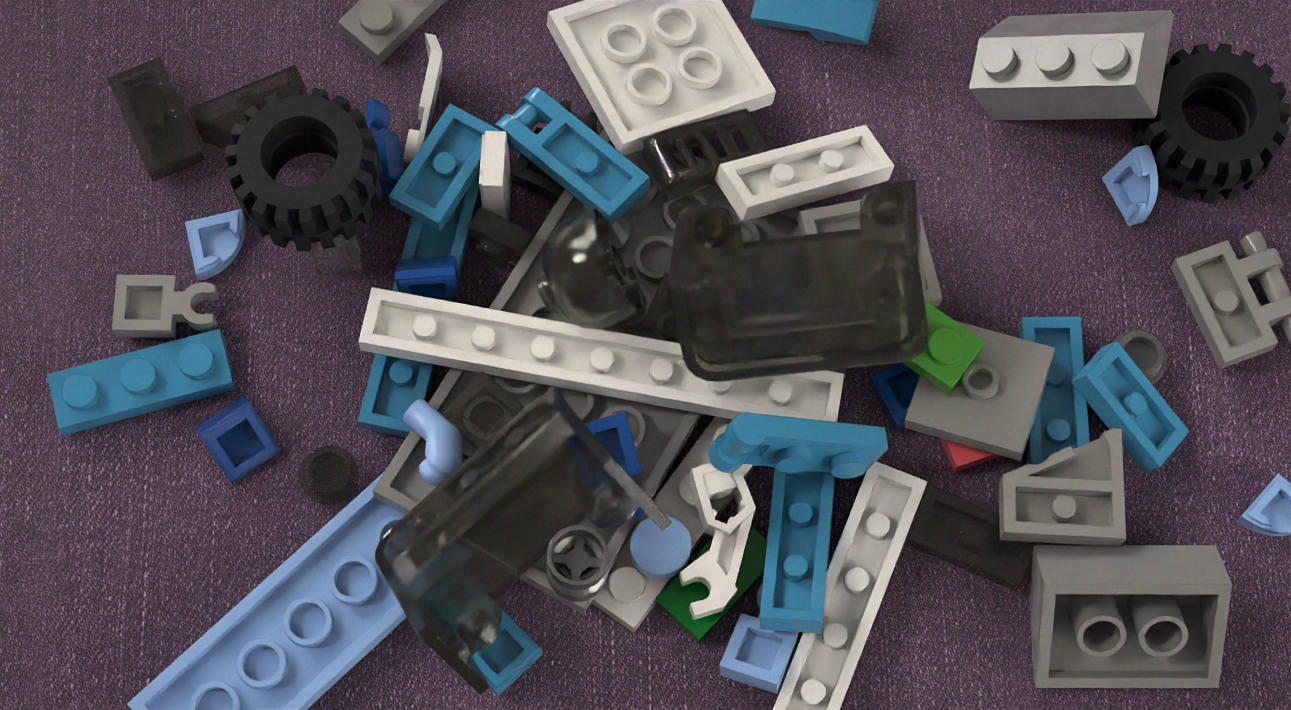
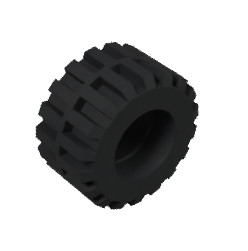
M1204 43L1195 45L1190 55L1184 49L1174 53L1169 63L1165 64L1156 118L1133 119L1132 131L1137 132L1133 140L1134 148L1149 145L1159 174L1158 185L1165 190L1170 184L1180 188L1177 194L1178 197L1189 200L1192 193H1199L1201 202H1214L1219 192H1221L1225 200L1237 197L1242 187L1248 191L1257 183L1261 175H1264L1287 137L1290 126L1286 125V122L1291 116L1290 103L1281 102L1287 91L1282 81L1272 83L1270 80L1274 70L1267 63H1264L1261 67L1254 64L1252 61L1255 54L1245 49L1240 56L1231 53L1232 45L1219 43L1216 51H1210L1208 44ZM1191 106H1207L1220 111L1232 122L1238 138L1228 141H1216L1198 134L1187 123L1182 109Z
M301 87L289 88L288 97L278 99L276 92L264 97L265 107L259 110L252 105L244 113L247 121L246 125L235 124L230 134L234 145L226 147L225 158L229 165V168L226 170L246 220L251 221L254 230L261 237L264 238L270 234L273 244L282 248H286L290 241H294L297 251L310 252L311 243L320 242L323 250L335 247L333 238L341 234L347 241L358 234L355 224L360 221L367 225L374 216L371 204H380L383 193L380 182L384 181L383 170L372 130L368 128L366 119L358 108L351 111L349 100L337 95L330 101L327 91L324 89L313 88L311 95H303ZM320 153L336 159L332 170L323 179L314 184L292 187L275 181L280 169L288 161L299 155Z

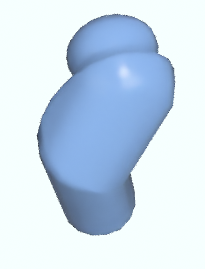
M419 398L405 412L402 421L426 441L425 455L427 458L419 465L421 477L432 486L443 487L448 484L451 475L459 473L463 465L462 435L455 425L423 398Z

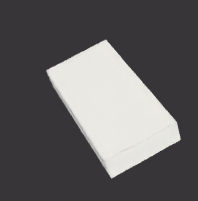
M485 131V135L482 134L479 187L485 224L489 230L509 231L512 182L506 131Z

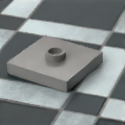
M956 321L986 343L948 395L922 376L919 377L905 418V428L1021 461L1055 357V348Z

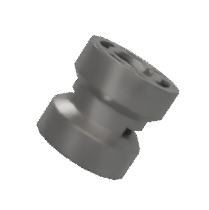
M583 525L568 526L558 531L550 540L547 548V579L552 590L563 599L579 602L587 601L597 596L604 588L608 577L609 551L603 536L593 528Z

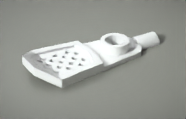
M425 33V44L429 62L419 104L418 120L421 123L420 131L409 129L403 162L409 164L429 135L442 78V49L436 35Z

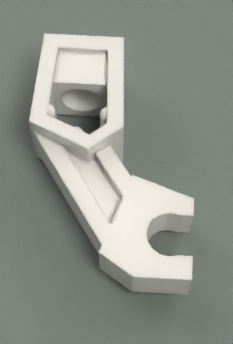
M711 463L692 468L689 481L705 534L713 536L710 550L683 569L679 574L682 586L692 582H702L709 589V596L706 599L690 603L689 609L693 620L723 611L738 590L735 583L752 518L756 510L740 468L733 473H724L717 470ZM734 495L738 504V514L735 517H730L727 524L715 520L717 512L715 509H712L710 502Z

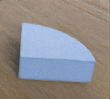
M1149 145L1133 148L1102 177L1128 226L1143 223L1151 213L1157 198V166Z
M241 209L185 222L195 274L198 280H206L220 273L239 253L246 231L245 216Z
M1278 473L1240 516L1237 522L1249 530L1263 535H1291V483Z

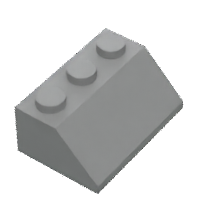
M1171 10L1008 16L979 38L969 90L992 120L1156 118L1174 15Z
M1034 545L1029 603L1033 681L1035 688H1219L1232 582L1217 546L1122 545L1117 547L1099 545Z

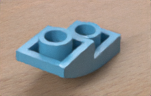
M755 0L750 18L758 26L809 31L816 40L868 46L879 0Z

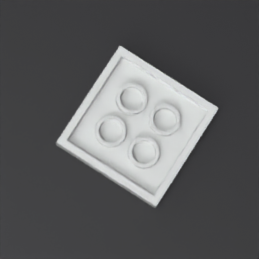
M583 0L548 12L546 26L615 149L624 156L773 104L776 90L722 0Z

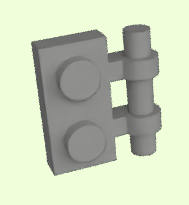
M1261 231L1252 232L1241 238L1240 244L1247 256L1238 260L1229 241L1226 240L1174 260L1170 267L1219 370L1272 351L1278 344L1271 328L1273 325H1281L1291 344V291L1280 271L1284 263L1277 249H1269ZM1248 280H1259L1269 301L1268 304L1260 306Z

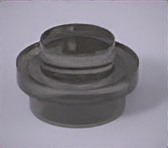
M334 445L321 446L311 451L304 458L299 470V480L305 494L314 502L323 505H335L347 500L355 492L360 479L359 467L352 454L344 448Z

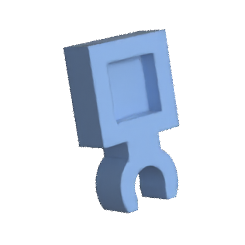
M763 583L757 592L759 616ZM741 613L720 662V674L723 677L778 695L798 647L799 632L760 629L759 616L756 618Z

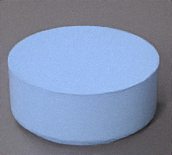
M654 515L644 519L636 526L631 536L630 554L632 561L642 574L650 578L668 579L676 576L686 567L690 559L691 538L688 530L679 520L668 515Z

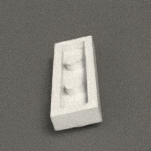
M863 125L720 164L715 181L741 221L744 222L888 181L894 164L868 127Z

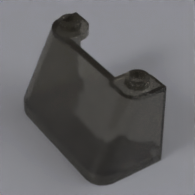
M916 180L885 183L875 186L865 193L860 202L859 210L861 229L744 242L739 220L729 209L720 205L678 208L668 274V286L683 360L687 369L693 375L705 381L721 382L901 363L912 360L921 354L928 344L929 329Z

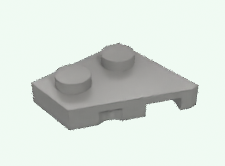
M1110 429L1103 432L1099 439L1073 450L1071 446L1049 455L1047 460L1037 465L1027 464L1003 474L999 481L1000 540L1121 547L1126 540L1122 429Z

